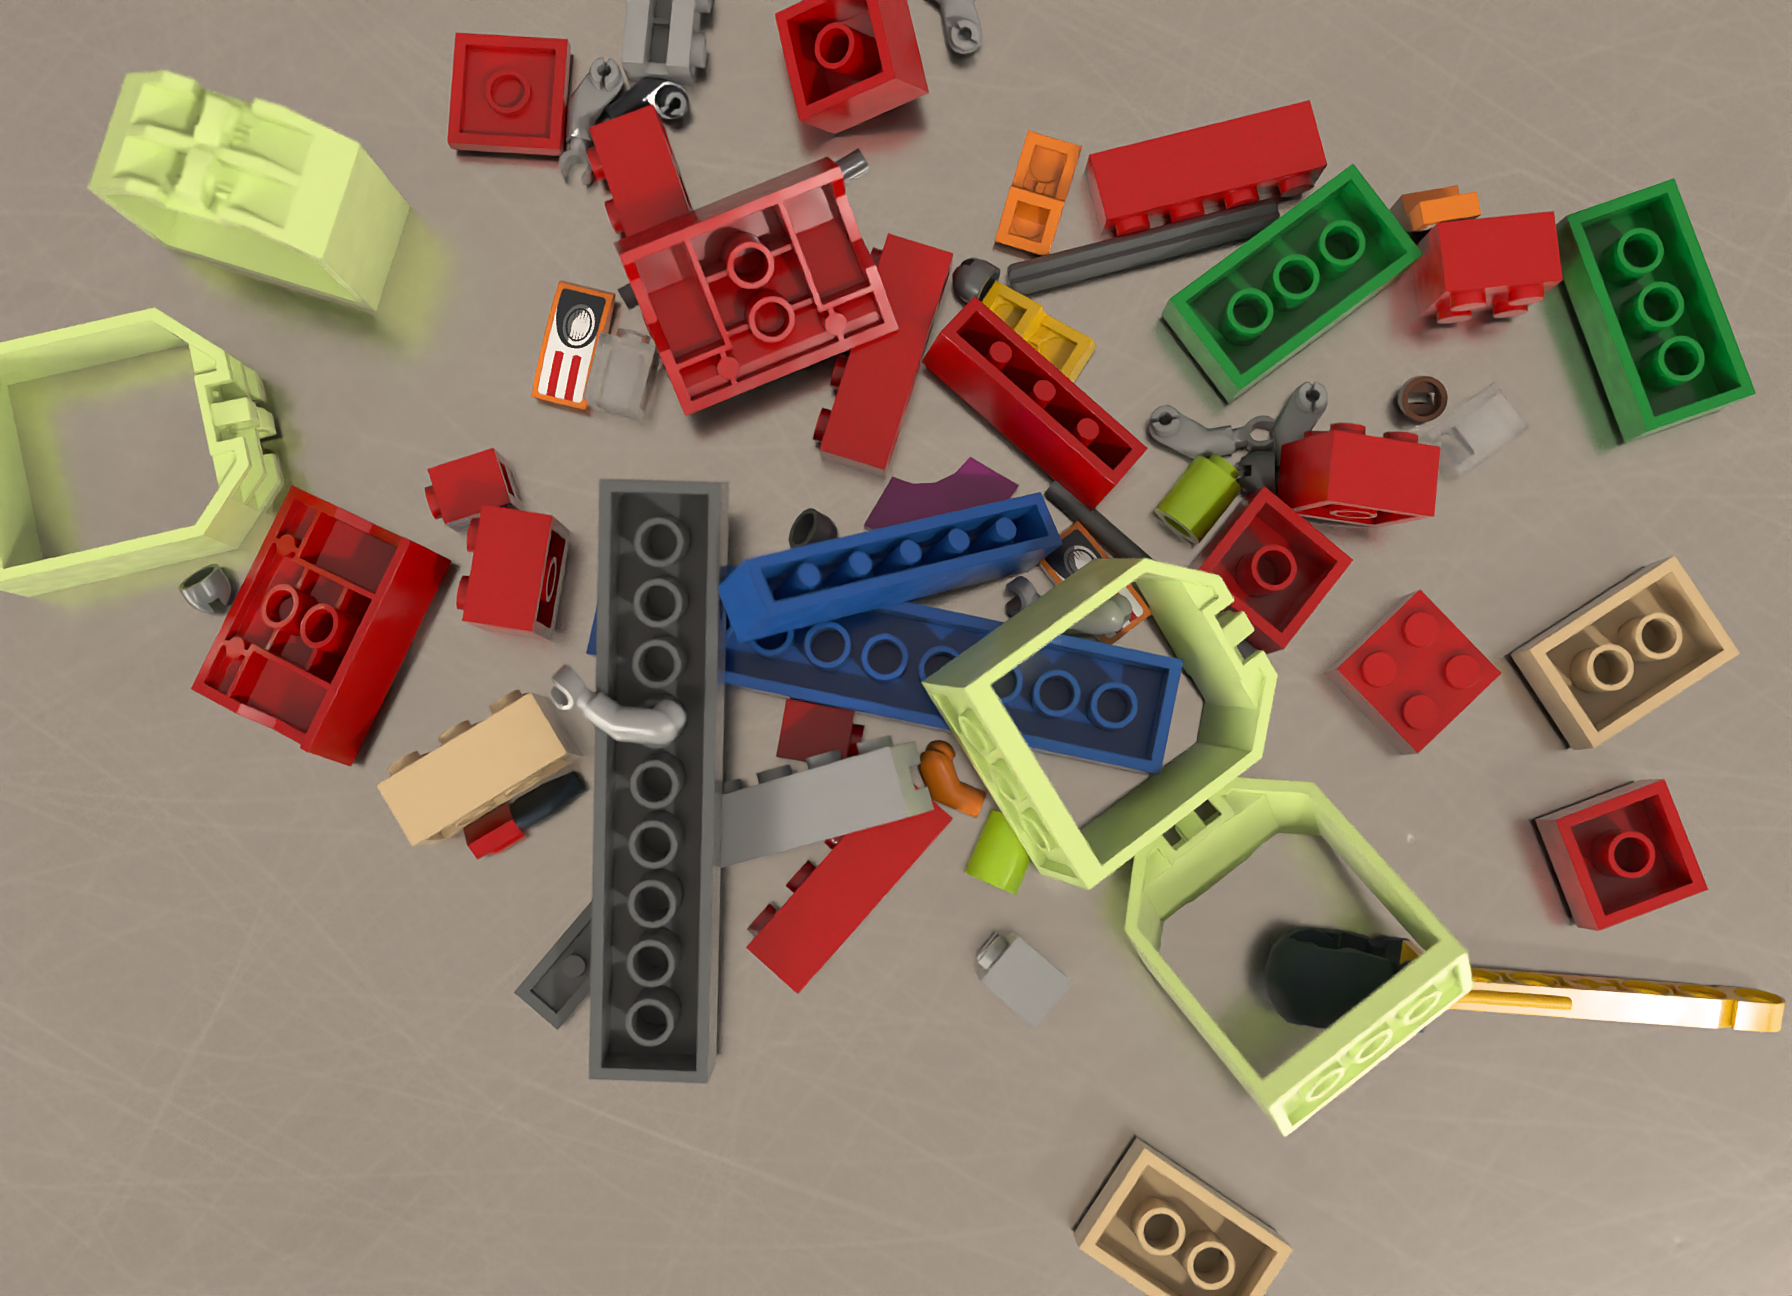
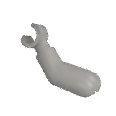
M935 0L941 5L949 46L955 52L961 54L975 51L983 40V32L975 1Z
M604 57L593 61L588 74L573 92L567 104L566 141L569 143V150L561 155L558 164L563 179L566 178L568 169L573 164L583 163L586 165L587 169L581 177L582 185H588L595 179V174L586 151L594 143L589 127L595 125V121L616 97L623 85L624 77L616 61L608 58L607 62H604Z
M1310 381L1298 386L1275 422L1272 436L1274 439L1277 469L1280 467L1281 446L1303 439L1304 432L1312 431L1327 408L1328 392L1319 382L1314 381V384H1310Z
M1164 405L1159 406L1151 413L1149 432L1159 443L1192 459L1197 455L1208 459L1212 454L1222 456L1235 453V448L1247 447L1251 452L1271 450L1274 446V439L1257 441L1250 434L1258 428H1273L1275 420L1269 416L1261 415L1249 420L1245 427L1232 429L1231 425L1208 429L1181 414L1174 407Z
M1016 577L1006 584L1008 590L1019 595L1006 603L1007 612L1014 616L1042 596L1037 593L1034 585L1026 577ZM1115 594L1061 634L1086 638L1119 631L1123 624L1130 619L1132 605L1125 596Z
M562 665L552 676L554 687L551 690V698L553 704L562 710H570L577 705L584 711L583 717L617 741L667 744L675 739L676 731L680 730L685 723L686 715L683 709L671 700H663L657 703L654 709L621 707L605 694L600 692L597 695L592 690L586 688L582 679L569 665Z

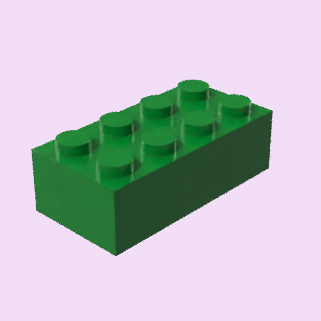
M1351 164L1172 296L1161 315L1227 402L1230 403L1406 273L1422 257L1423 253L1357 167Z
M1674 178L1566 215L1556 224L1562 277L1625 443L1732 406L1756 394Z

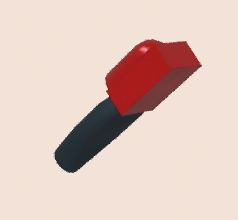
M571 771L536 787L516 799L511 806L506 802L463 828L467 846L477 860L486 854L495 855L527 837L524 828L530 827L555 812L584 790V784L575 771Z

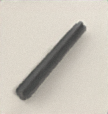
M1268 198L1013 263L1007 267V280L1011 289L1025 295L1252 237L1280 218V213L1275 200Z

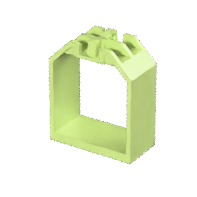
M168 71L126 73L88 186L91 192L165 248L373 311L377 310L410 209L407 201L360 143L284 106L257 98L254 99L253 103L209 91L203 89L194 79Z
M155 307L0 342V590L30 597L238 549L281 483L276 455L273 453L263 455L260 439L276 435V429L272 413L266 411L265 408L256 407V402L264 401L258 373ZM189 344L195 373L196 390L210 456L213 458L219 489L197 523L185 528L43 560L7 385Z
M1146 558L1093 559L921 682L1041 875L1090 890L1262 758L1278 675L1264 650H1257L1245 660L1242 657L1237 645L1254 631V628L1244 611L1232 612L1229 610L1220 612L1234 602V599L1219 575ZM1135 581L1150 606L1151 614L1178 659L1184 660L1183 668L1188 675H1191L1205 699L1198 740L1196 744L1161 769L1160 775H1154L1082 830H1079L990 684L1131 582Z
M1236 777L1208 799L1217 812L1206 821H1203L1193 810L1175 824V830L1181 840L1174 846H1171L1160 835L1134 856L1124 931L1148 970L1279 1132L1286 1137L1471 991L1474 986L1467 950L1314 782ZM1276 833L1318 835L1326 840L1421 946L1425 953L1264 1080H1261L1160 956L1163 925L1166 919L1188 902H1193L1253 855V851Z

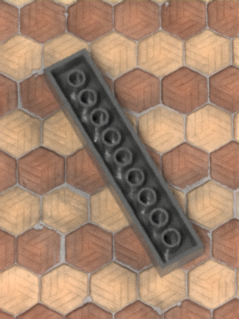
M599 479L595 693L597 695L600 692L605 694L621 707L654 709L657 703L663 700H671L683 709L686 720L682 728L676 731L675 739L667 744L617 741L595 725L589 1079L708 1084L716 1066L726 610L717 587L727 578L729 482Z

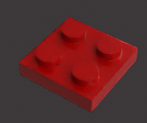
M455 33L447 138L450 148L453 150L561 156L564 151L571 53L568 39Z

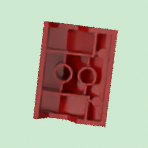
M828 156L613 242L685 416L899 329L876 264L861 237L846 196L844 176L841 168Z
M291 485L191 690L240 716L279 732L301 744L300 749L308 753L351 767L452 560Z

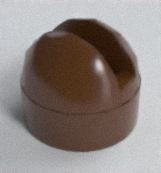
M1421 375L1415 376L1404 383L1400 389L1398 401L1402 412L1408 418L1419 422H1429L1438 418L1444 412L1447 406L1448 395L1446 388L1439 380ZM1409 392L1434 393V404L1423 402L1409 403Z

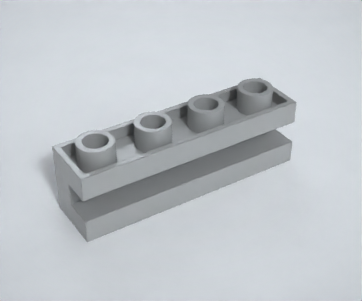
M627 0L621 64L627 80L640 81L644 78L674 82L679 85L694 86L695 68H704L707 56V33H699L701 13H710L712 0Z
M886 735L856 744L858 756L842 760L840 750H835L807 758L808 770L792 774L790 764L756 773L758 785L744 788L741 778L722 783L721 868L934 810L928 787L917 790L914 788L909 767L921 764L915 741L893 745L891 735Z

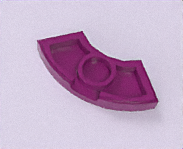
M969 457L956 473L934 483L913 484L892 476L864 523V528L871 531L1011 499L1019 485L972 457Z

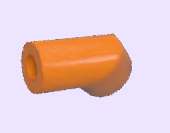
M943 740L931 741L926 746L925 751L919 755L921 764H918L920 775L925 787H928L931 799L977 818L987 792L959 781L953 764V758L956 755L954 748Z

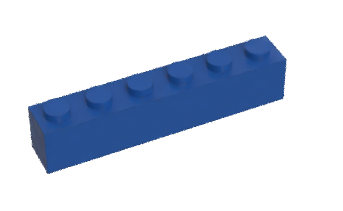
M1038 492L748 558L717 589L738 643L1029 571L1063 543L1042 493Z

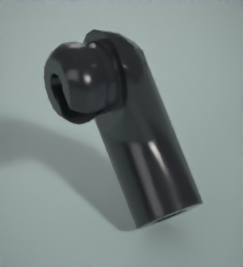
M644 78L604 110L610 119H614L653 104L661 118L676 119L688 111L689 97L686 90L677 83Z

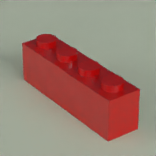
M1308 100L1089 154L1085 174L1101 234L1116 231L1119 237L1147 230L1150 228L1149 222L1171 217L1172 223L1202 216L1205 214L1204 209L1225 204L1226 208L1230 209L1258 202L1260 200L1259 195L1280 190L1282 197L1304 193L1314 187V182L1318 180L1327 167V161L1311 102Z
M653 104L589 127L595 146L586 149L587 155L597 180L602 181L606 179L613 199L607 200L604 203L616 234L625 232L626 237L693 211L663 120ZM644 319V322H645V325H646V327H647V330H648V332H649V334H650V336H651V333H650V331H649V329H648V326H647V324H646V321H645V319Z
M889 233L887 234L883 250L873 247L870 255L876 264L899 329L851 348L849 357L839 354L830 381V387L838 389L832 410L821 409L813 434V440L821 443L819 448L821 459L882 478H886L953 263V253Z
M975 296L940 331L921 361L1090 511L1095 509L1148 449Z
M931 799L934 810L826 839L824 843L832 851L817 867L807 860L785 885L793 894L779 910L769 903L747 928L755 937L746 948L793 991L799 994L953 818Z

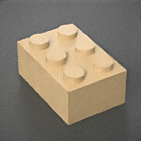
M1674 555L1650 563L1510 655L1572 749L1580 750L1596 748L1739 655L1740 652Z
M515 690L501 697L488 707L493 714L492 716L471 725L469 720L461 722L438 737L442 745L439 748L420 755L418 751L412 752L395 761L387 768L391 776L376 786L412 847L439 844L467 825L583 757L582 752L548 697L532 692L522 695L520 690Z
M1139 1138L1135 1139L1073 1234L1079 1249L1148 1296H1264L1294 1250L1282 1235Z

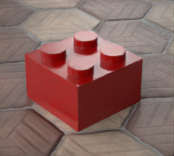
M803 0L775 13L799 121L836 134L929 93L907 0Z
M1554 211L1439 222L1417 244L1423 255L1412 266L1418 317L1436 316L1437 323L1447 324L1472 318L1471 312L1492 310L1494 318H1508L1528 312V306L1544 300V294L1563 280Z
M1333 423L1330 424V431L1304 432L1303 439L1281 446L1277 497L1300 516L1377 528L1435 516L1441 447L1418 443L1419 435L1390 431L1384 432L1383 437L1365 435L1366 427L1360 424Z
M1263 486L1245 496L1189 569L1219 575L1222 578L1234 602L1220 612L1229 610L1232 612L1244 611L1254 628V631L1245 640L1257 650H1264L1265 654H1270L1285 649L1352 563L1353 559L1268 488Z
M482 504L480 518L473 517L471 519L467 533V552L473 553L470 576L463 575L461 577L457 591L456 606L458 610H463L462 621L486 631L550 641L569 529L553 515Z
M1421 589L1402 597L1324 672L1335 686L1402 755L1420 753L1502 674Z
M1665 779L1639 780L1535 819L1578 928L1600 931L1708 890Z

